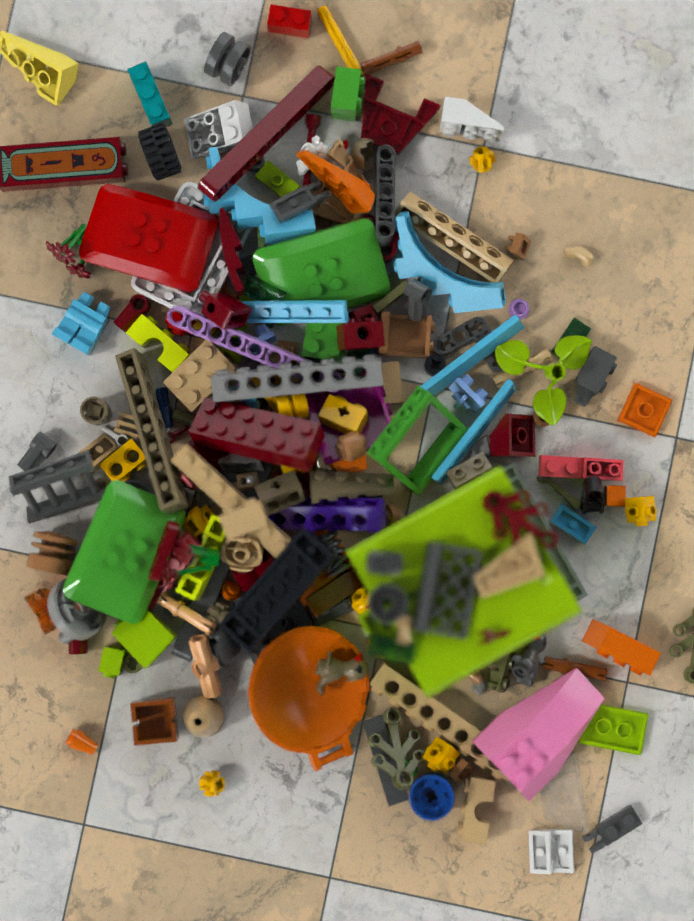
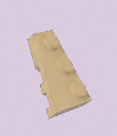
M530 533L474 575L481 598L545 576L532 535Z

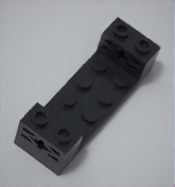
M302 528L218 625L248 654L259 653L272 638L269 633L315 580L322 573L328 574L341 557L312 530Z

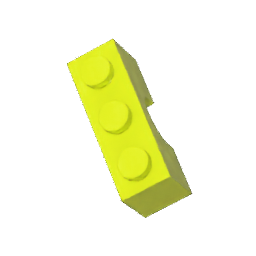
M141 314L127 330L126 334L143 348L152 341L162 342L164 350L157 360L173 372L190 356L187 353L190 349L182 342L179 344L172 340L174 336L167 329L164 328L161 331L156 326L158 322L150 315L146 318Z

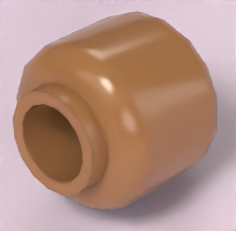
M350 431L337 439L335 451L341 460L352 462L365 455L368 442L363 434L360 435L356 431Z

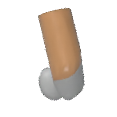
M476 671L467 676L475 683L472 691L477 695H482L483 691H486L487 688L482 675Z

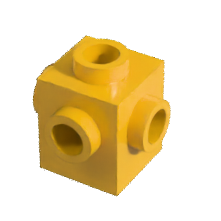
M654 496L625 498L627 523H635L636 527L648 526V521H656L657 510Z
M207 504L200 509L196 506L187 513L189 516L185 519L182 527L197 538L203 534L214 513Z
M436 736L431 745L427 747L422 758L429 762L427 767L437 773L440 770L447 774L454 766L460 753Z

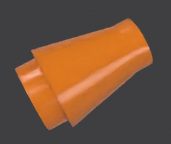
M74 728L65 744L69 745V748L93 755L98 746L80 729L76 730Z

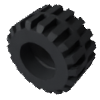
M160 123L139 131L138 138L153 177L159 181L181 173L182 167L167 127Z

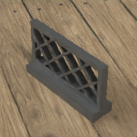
M427 542L413 618V630L466 639L476 587L474 575L479 571L482 551ZM442 550H451L455 559L445 564L441 558ZM456 551H458V552H463V553L458 556V554L456 553ZM468 553L474 554V564L466 568L461 558ZM458 561L464 571L454 578L448 567ZM445 570L451 580L441 587L437 578L438 574ZM467 574L471 580L470 586L462 590L457 580ZM454 583L460 593L450 600L444 589ZM441 592L447 602L437 609L433 600L434 596ZM463 596L467 602L466 608L458 612L453 602ZM450 605L456 615L445 621L440 611ZM437 614L443 624L437 629L428 628L430 618ZM457 618L463 624L461 633H455L449 627V624Z

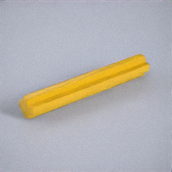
M326 5L321 6L317 9V14L348 68L361 69V77H363L364 72Z

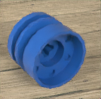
M438 773L422 774L415 779L410 789L409 800L411 808L416 815L424 820L434 821L442 819L453 807L454 794L452 785L447 778ZM434 790L437 798H432L430 801L426 793Z

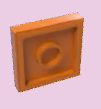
M634 383L617 421L656 438L673 400Z

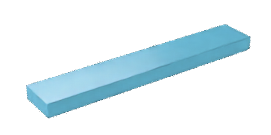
M346 300L240 301L252 308L246 323H347L349 320Z
M516 314L420 387L430 392L433 396L437 395L458 377L495 351L496 346L507 342L524 329V325Z
M510 379L504 383L433 474L432 479L437 484L443 485L448 478L446 472L461 462L517 390L514 382Z

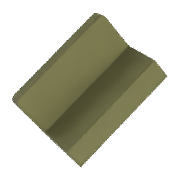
M395 271L388 275L390 282L389 293L384 297L367 302L368 305L372 304L377 316L404 295V290L408 283L399 279Z

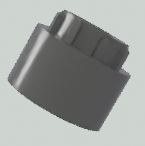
M393 584L378 585L371 591L368 597L369 611L380 622H395L406 611L407 600L405 594L399 587ZM384 597H391L394 602L393 607L383 609L381 607V600Z

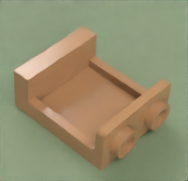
M382 312L381 321H383L385 346L379 348V356L427 359L429 354H433L434 341H430V333L435 331V321H431L432 315L425 316L422 321H412L408 318V315Z

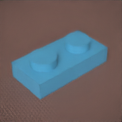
M563 504L559 506L550 520L551 523L584 545L597 528Z

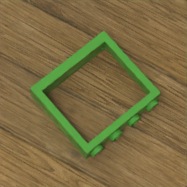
M418 386L367 451V454L406 488L419 496L432 480L433 474L469 429L435 396ZM431 404L449 423L408 477H406L386 459L426 407Z

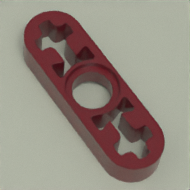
M171 520L167 521L148 574V579L156 582L161 580L179 529V523Z

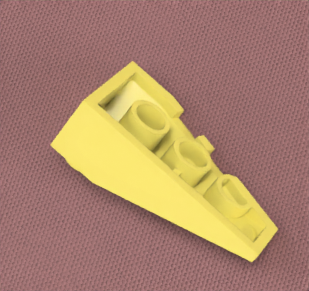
M0 32V53L14 68L18 67L25 75L24 79L27 82H32L38 88L36 92L41 97L56 106L60 105L76 82L79 63L63 53L8 32Z

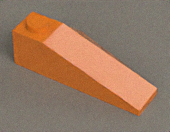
M307 150L296 153L298 158L352 214L366 213L371 210L376 194L372 191V187L368 182L362 181Z

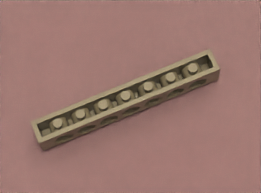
M135 348L115 355L160 510L172 514L189 507L178 468L170 461L174 455L144 355Z

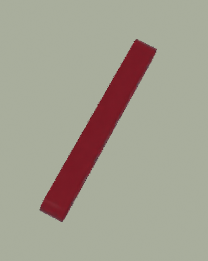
M316 66L200 180L197 187L198 190L213 202L218 201L333 87L335 76L322 66Z

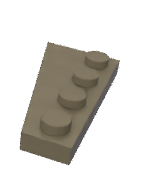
M323 470L309 472L311 503H319V499L327 498L328 501H337L338 497L343 496L354 499L360 494H365L368 497L394 494L395 485L391 474Z

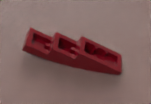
M220 208L222 250L230 279L239 297L245 294V290L237 274L244 272V269L236 252L243 249L224 208Z

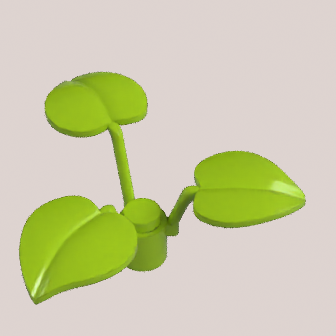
M578 335L560 339L555 346V354L560 359L558 363H552L547 366L526 362L530 356L528 346L519 340H510L496 346L495 357L500 368L510 375H520L524 370V365L544 370L546 378L551 380V383L548 385V390H539L535 394L533 409L540 418L549 425L554 426L564 413L566 396L562 389H552L554 384H557L558 380H562L565 377V368L577 370L585 364L592 340Z

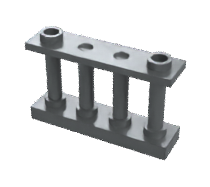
M89 450L9 476L11 494L13 496L23 494L29 505L26 507L29 524L100 501L107 486L105 481L96 483L91 473L94 467ZM82 474L88 486L77 490L71 477ZM62 480L69 493L57 496L50 484ZM42 487L48 500L37 503L31 490Z

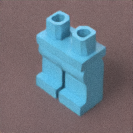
M83 292L78 300L73 299L71 306L66 311L58 327L52 332V335L90 356L105 326L109 322L107 317L111 307L100 301L95 311L90 309L89 307L94 297Z

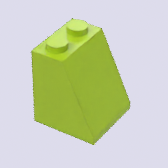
M149 607L140 622L131 624L118 619L112 626L115 628L112 635L145 669L150 667L178 636V633Z

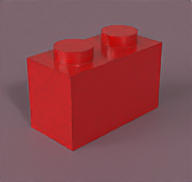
M270 4L267 21L268 32L309 39L312 14L310 10Z

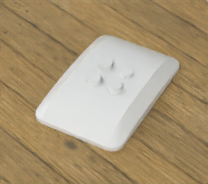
M193 182L184 183L173 201L210 213L209 206L205 207L203 193L198 190V184ZM231 211L226 212L243 248L253 227L238 229L237 221H232ZM220 213L213 214L218 220V228L199 287L194 292H184L134 276L131 279L133 289L170 309L180 305L202 314L201 310L204 303L199 301L200 294L204 290L211 294L219 293L229 275L222 250Z

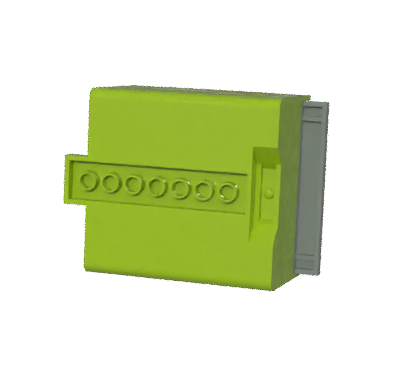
M514 463L503 469L501 466H498L346 550L369 594L375 587L381 584L388 583L399 587L407 600L404 614L410 615L413 619L427 542L482 551L479 565L480 571L507 551L512 542L508 518L502 513V525L506 529L507 535L501 540L493 538L492 531L494 525L492 515L484 509L482 504L484 495L490 491H497L502 496L515 494L521 490H526L529 493L530 491ZM521 493L520 499L525 501L526 495ZM530 493V500L527 503L514 502L505 505L515 510L535 506L537 503ZM491 498L490 504L496 506V500ZM532 515L524 517L544 532L551 530L544 516ZM519 526L522 539L529 532ZM497 529L496 535L502 537L503 532ZM532 535L545 576L481 598L476 585L466 639L413 630L411 627V643L403 645L397 642L398 625L396 621L392 623L380 622L371 615L369 609L357 615V618L378 655L396 645L399 646L426 697L429 698L582 613L577 601L588 596L559 542L555 547L545 549L540 545L539 539ZM548 536L544 538L545 543L549 544L550 538ZM371 550H383L401 553L404 561L402 573L395 576L369 573L366 570L368 552ZM442 550L441 558L445 564L455 559L451 550ZM456 551V553L458 554V556L463 553V552H458V551ZM468 553L461 558L466 568L474 564V554ZM458 561L448 567L454 578L464 571ZM445 570L438 574L437 581L441 587L451 580ZM467 574L457 580L462 590L470 586L471 580ZM454 583L444 589L450 600L460 593ZM441 592L434 596L433 603L437 609L447 602ZM463 596L453 602L458 612L466 608L467 602ZM384 597L381 600V607L383 609L393 607L394 602L391 597ZM450 605L440 611L445 621L456 615ZM437 614L430 618L428 628L437 629L443 624ZM457 618L449 624V627L453 632L461 633L463 624ZM483 630L491 632L508 630L509 636L495 638L487 644H478V642L484 641V635H476V633Z

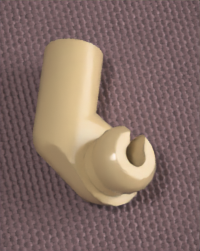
M584 247L564 248L565 258L578 257L582 260L583 266H591L593 264V254Z

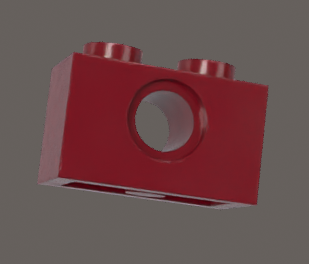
M365 318L363 322L356 323L355 319H349L347 323L336 326L338 351L375 349L385 346L383 321H375V318ZM358 329H361L363 332L362 339L357 335Z

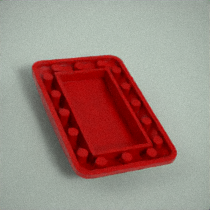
M104 184L98 191L79 248V255L83 261L184 292H194L199 287L217 232L218 220L215 215L197 208L126 187Z

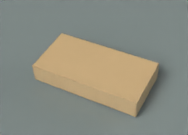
M399 361L381 363L383 387L386 393V397L383 398L385 404L404 403Z

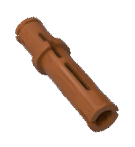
M416 41L404 47L398 46L394 51L362 62L361 67L364 75L366 76L400 61L402 63L406 62V59L422 54L419 41Z
M548 656L544 657L543 669L558 671L564 675L574 668H578L585 677L602 681L606 680L604 675L607 676V668L571 662L567 658L561 660Z

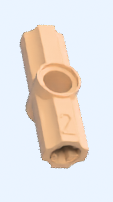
M194 635L189 640L194 659L191 665L193 673L200 681L204 697L207 699L216 698L222 692L217 673L220 668L219 662L212 654L207 635Z

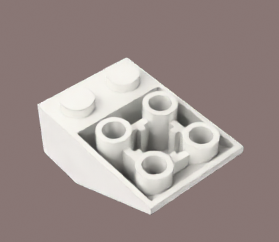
M444 98L439 132L448 137L462 135L465 139L469 140L483 138L484 141L494 143L496 140L500 141L504 126L466 99Z
M237 100L184 118L192 159L209 156V148L217 147L219 153L229 152L253 129L248 104Z

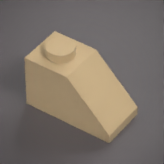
M103 433L79 451V453L87 450L90 451L94 470L91 471L93 474L100 468L99 464L114 453L119 446L106 433Z

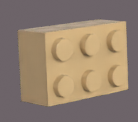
M205 340L163 383L191 412L196 413L204 398H211L213 396L211 375L220 369H228V372H235L238 367L215 343Z

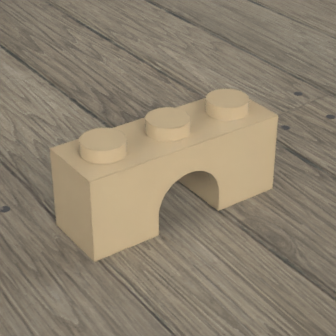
M469 774V779H465L463 792H466L465 801H461L460 813H463L462 822L458 821L457 834H460L461 841L486 845L489 822L488 820L477 818L474 815V810L480 802L493 803L496 785L494 778Z

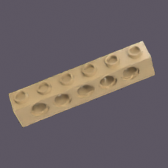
M411 191L401 201L395 212L396 218L400 212L409 211L413 228L417 233L491 282H499L513 262V259Z

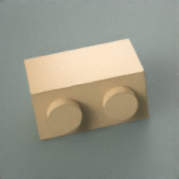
M255 497L243 501V505L235 508V505H231L222 509L223 513L219 515V519L227 540L269 526L270 522L261 499L255 500Z

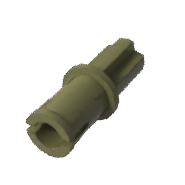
M176 409L172 420L191 427L197 413L191 414Z

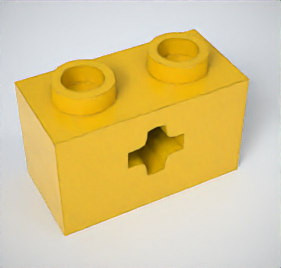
M330 394L318 415L320 424L344 434L350 431H356L361 434L369 419L364 406L358 403L351 404L339 395L335 397Z

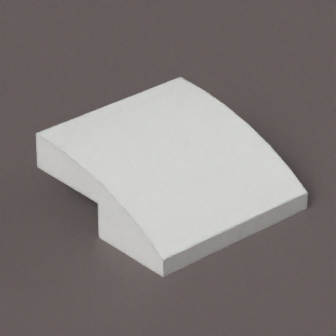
M573 829L529 830L530 874L575 872Z

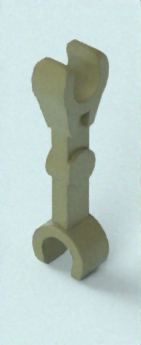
M536 477L539 483H548L575 510L582 505L581 501L576 497L567 494L561 486L555 484L550 479L551 477H547V480H541L540 477Z

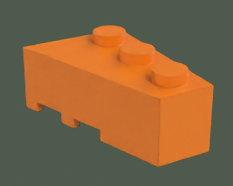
M592 619L582 639V642L596 648L597 654L608 658L610 655L614 658V663L625 667L627 664L631 666L630 671L640 676L642 673L650 676L661 655L660 652L594 619Z

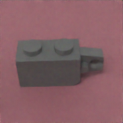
M597 346L591 349L587 361L575 379L576 387H578L574 398L575 403L585 407L593 396L604 391L608 383L605 381L608 374L612 375L617 367L615 363L617 357Z

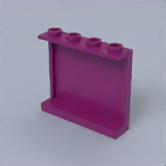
M363 368L354 372L357 376H364L367 370ZM383 386L343 389L337 392L305 393L310 420L320 423L318 415L329 394L335 397L339 395L351 404L358 403L364 406L369 417L361 432L368 442L366 452L391 422L390 416L393 414L390 404H385L383 398L386 397ZM321 424L325 438L320 450L325 465L341 460L335 451L337 439L344 435V433Z

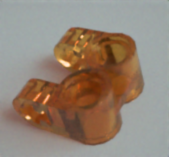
M47 588L38 589L24 597L28 606L31 607L37 616L44 635L58 629L48 612L47 599L50 591Z

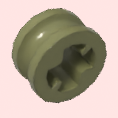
M132 655L124 659V669L129 673H136L143 667L140 663L136 665V669L128 666V663L131 662L130 658H134Z

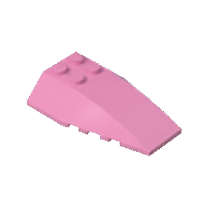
M574 668L552 681L545 688L542 687L537 690L535 694L520 700L513 707L503 710L472 742L508 778L527 801H530L560 771L605 698L578 668Z

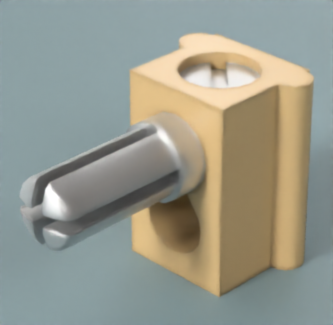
M258 472L242 473L236 476L239 491L253 489L255 485L260 484ZM243 478L247 479V483L245 485L241 484V480Z

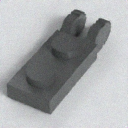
M318 180L308 186L306 184L271 202L270 208L279 223L281 224L327 200L331 196L328 191H324L316 196L312 194L323 187V182Z
M628 805L597 824L594 829L586 833L582 838L586 842L600 834L602 839L589 848L591 853H595L643 823L633 807Z

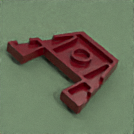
M367 74L361 138L373 140L374 145L377 147L390 145L395 150V154L399 156L440 110L441 105L424 98L416 117L408 115L378 102L377 99L384 81Z

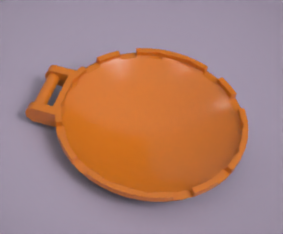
M302 626L280 634L260 653L250 675L248 699L252 716L261 732L271 742L285 750L308 754L311 766L316 772L322 769V766L341 757L353 755V749L348 736L352 733L351 731L358 721H361L365 713L367 693L369 692V676L367 674L365 678L354 682H346L347 677L344 676L337 681L329 683L325 688L324 695L320 696L316 688L321 676L315 674L319 659H326L328 652L331 651L332 658L350 661L359 655L360 652L353 643L334 630L320 626ZM341 744V749L321 758L318 757V754Z

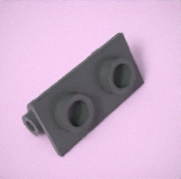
M348 596L318 617H314L310 607L308 608L315 626H320L354 609Z

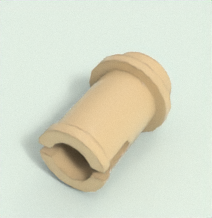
M404 614L396 621L398 625L397 642L407 645L411 643V627L414 625V620L410 615Z

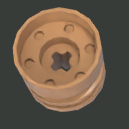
M34 531L33 537L42 539V542H31L32 546L40 550L39 553H29L26 567L68 576L73 562L65 559L64 556L65 554H75V550L66 547L67 545L77 546L78 541L57 532Z

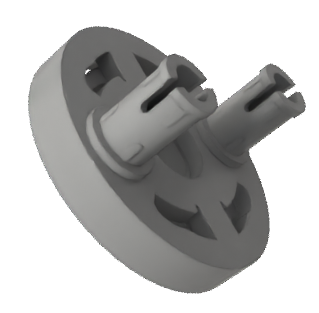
M67 578L52 587L47 599L48 612L55 626L61 631L59 633V640L62 644H68L74 639L86 640L94 636L102 629L106 614L67 598L63 592L64 583ZM75 603L80 607L81 612L77 610Z

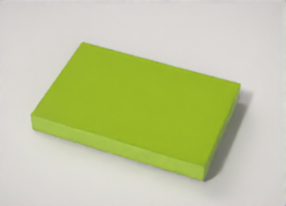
M601 704L578 740V743L641 755L648 713Z

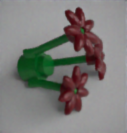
M81 224L61 244L56 242L54 245L46 241L47 249L52 252L53 257H56L58 261L63 262L65 265H68L69 262L75 263L76 261L72 256L76 253L71 251L76 243L81 245L87 225ZM82 259L80 263H77V266L73 264L66 266L70 274H77L79 278L83 276L86 279H90L92 274L84 271L85 261Z
M178 529L171 549V555L173 556L176 548H178L180 552L177 559L180 560L181 564H184L185 559H188V555L197 554L200 555V563H204V566L176 571V569L170 570L167 561L165 572L169 587L173 588L172 578H177V575L203 570L212 571V566H218L219 550L188 544V536L180 540V529Z

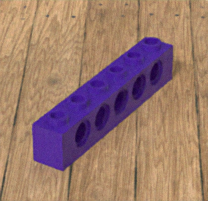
M305 498L306 501L268 516L279 528L288 529L289 531L306 528L312 531L328 530L336 532L338 530H348L349 532L369 531L374 533L382 531L387 522L384 498H338L337 501H328L327 498L319 499V503H311V498Z

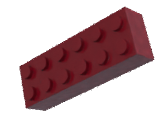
M207 397L204 398L188 431L194 444L197 446L310 472L325 438L321 424L318 422L224 401L214 402L213 399Z

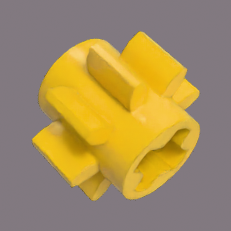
M485 146L475 148L472 152L473 156H469L470 166H473L474 170L476 169L477 172L481 173L489 171L492 168V163L496 162L495 153H492L491 149Z
M205 771V774L200 777L199 789L204 791V796H219V793L223 791L225 781L224 777H219V771Z

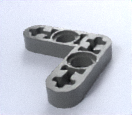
M474 317L437 337L434 340L433 352L436 355L444 356L472 340L477 344L492 331L483 318ZM474 322L482 323L481 332L474 330L470 333L472 337H469V333L464 327L468 326L469 330L474 326ZM456 331H462L465 334L463 342L455 341L453 336ZM446 336H450V340L455 346L451 347V344L445 346V351L437 350V342L445 343L448 341ZM492 356L484 358L491 371L497 373L503 371L498 366L492 365L494 362Z

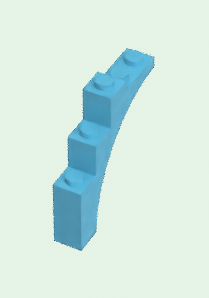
M217 147L209 148L210 156H206L207 169H212L221 160ZM236 183L216 202H213L203 194L205 207L209 206L210 214L220 213V208H224L225 212L231 211L232 221H237L238 229L259 226L260 237L265 238V244L278 243L316 231L312 210H306L280 224L269 204H265L250 196L237 186Z
M409 211L400 212L396 216L395 230L399 232L398 248L402 253L394 261V270L398 273L399 279L423 276L421 283L432 289V295L451 294L449 295V305L453 307L454 313L504 307L506 296L503 282L471 280L447 269L431 256L420 242L413 228Z

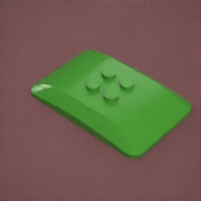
M360 218L264 246L253 253V263L265 301L346 300L347 308H351L384 297L390 291V282L376 237L375 227L372 221L367 218ZM274 323V324L277 325V326H285V325H289V324H293V323Z
M119 480L111 481L104 491L64 583L63 592L65 596L75 602L131 624L140 622L159 583L148 579V574L165 525L168 520L177 522L181 531L186 518L185 510L182 509L168 514L160 510L157 496Z

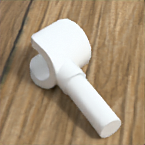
M103 426L101 429L115 439L116 444L120 447L122 444L118 442L119 437H125L128 440L126 435H119L106 426Z

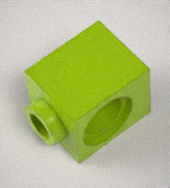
M108 645L104 646L98 672H103V676L115 679L116 676H120L123 671V662L126 658L127 650Z

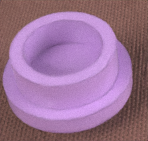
M522 299L512 301L508 308L510 316L512 317L516 314L520 320L524 319L529 313L528 303Z

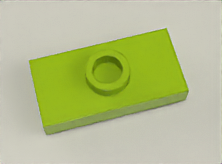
M267 161L255 175V178L280 198L300 188L299 184L270 161Z

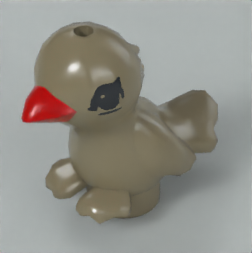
M331 651L328 652L326 659L320 658L315 670V674L321 676L317 682L316 689L320 696L324 695L325 688L329 683L337 681L344 676L347 677L346 682H354L365 678L368 674L369 666L364 660L362 653L360 652L359 655L350 661L332 658Z

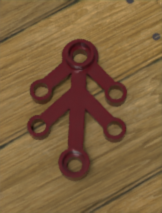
M521 490L515 494L502 496L497 491H490L484 495L482 504L484 509L492 515L494 525L492 536L494 539L501 540L507 535V531L502 525V513L508 518L512 537L510 548L515 542L521 540L519 526L538 538L540 545L545 549L553 548L558 544L559 538L554 531L548 530L544 532L524 518L532 515H546L548 513V506L545 503L541 502L535 506L515 510L505 505L514 502L527 503L530 500V493L528 491ZM521 493L526 495L525 501L520 499ZM491 498L496 500V506L490 504ZM539 505L544 508V512H543V513H539V511H538V506H539ZM497 529L503 532L502 537L496 535ZM545 536H548L551 541L549 544L545 543Z

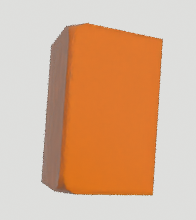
M605 485L604 506L625 507L626 486Z

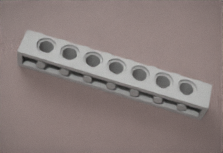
M375 354L363 356L364 359L355 360V357H344L342 361L334 362V359H323L321 363L313 364V361H302L300 365L292 366L291 363H281L276 368H270V365H261L255 370H249V367L237 368L235 372H228V369L216 370L215 374L211 375L213 401L220 402L383 386L381 357L376 358ZM362 366L367 372L364 376H357L354 370ZM341 368L346 374L343 378H336L333 374L334 370ZM317 370L322 371L324 378L322 380H315L312 376L313 372ZM296 372L300 373L303 376V380L301 382H294L291 375ZM272 375H279L282 382L277 385L273 384L270 377ZM251 377H258L261 384L256 387L252 386L249 379ZM236 379L240 386L233 389L229 386L228 381Z

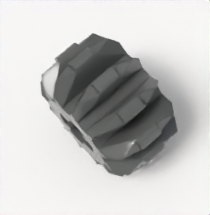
M371 550L368 552L366 570L369 573L395 576L402 573L404 561L401 553L383 550Z

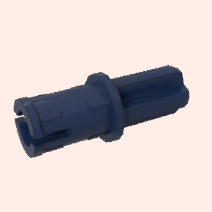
M166 387L157 388L156 398L165 428H173L171 409L173 408L170 407L168 389Z

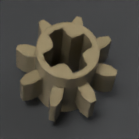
M216 602V605L212 604L208 608L206 617L216 623V629L219 627L218 624L230 612L228 611L230 606L223 602Z

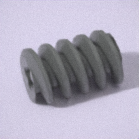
M328 531L318 535L320 539L341 557L339 562L332 568L331 571L333 572L328 576L329 578L348 570L352 565L351 562H344L349 557L348 555H341L345 547L337 546L342 540L334 539L338 531Z

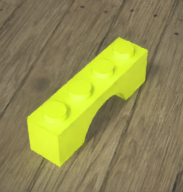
M212 514L203 532L201 547L219 550L220 559V552L226 535L219 516ZM196 555L189 568L204 566V563H200V555ZM212 566V571L203 570L183 574L175 592L194 601H200L216 566Z

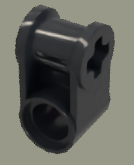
M597 476L587 477L583 481L582 496L580 498L582 515L590 512L604 513L605 496L601 479Z

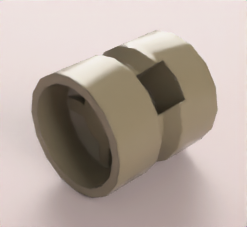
M89 397L82 402L80 414L86 422L95 426H101L109 421L111 408L106 401L98 397Z

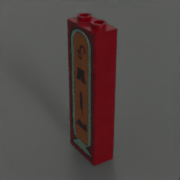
M120 137L0 146V190L2 192L123 183L125 182V176H128L127 163H124L123 156L127 155L126 144L122 143Z

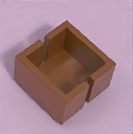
M176 697L135 700L130 703L132 722L139 720V723L132 727L134 746L178 741V720H173L177 716Z

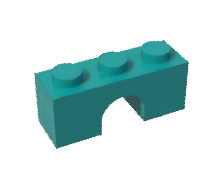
M145 61L128 68V73L151 127L163 123L166 127L172 125L173 123L147 62Z

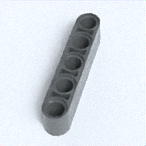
M390 145L380 146L374 160V193L376 196L374 199L373 225L379 246L382 247L390 244L395 232L396 154ZM381 156H385V157H387L388 159L385 160V159L381 158ZM380 194H386L388 197H383ZM384 212L388 214V216H382L380 213ZM380 232H386L388 236H384Z

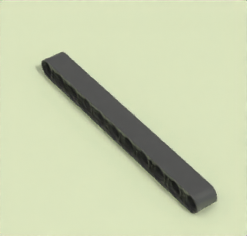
M265 464V471H258L259 483L268 480L274 464ZM244 478L242 485L247 483L246 478ZM255 488L241 491L248 499L255 497V500H259ZM221 557L200 601L193 600L190 609L207 618L208 608L212 604H216L222 585L230 570V565L226 561L223 562ZM184 620L171 654L191 662L193 656L189 640L194 635L202 634L203 631Z

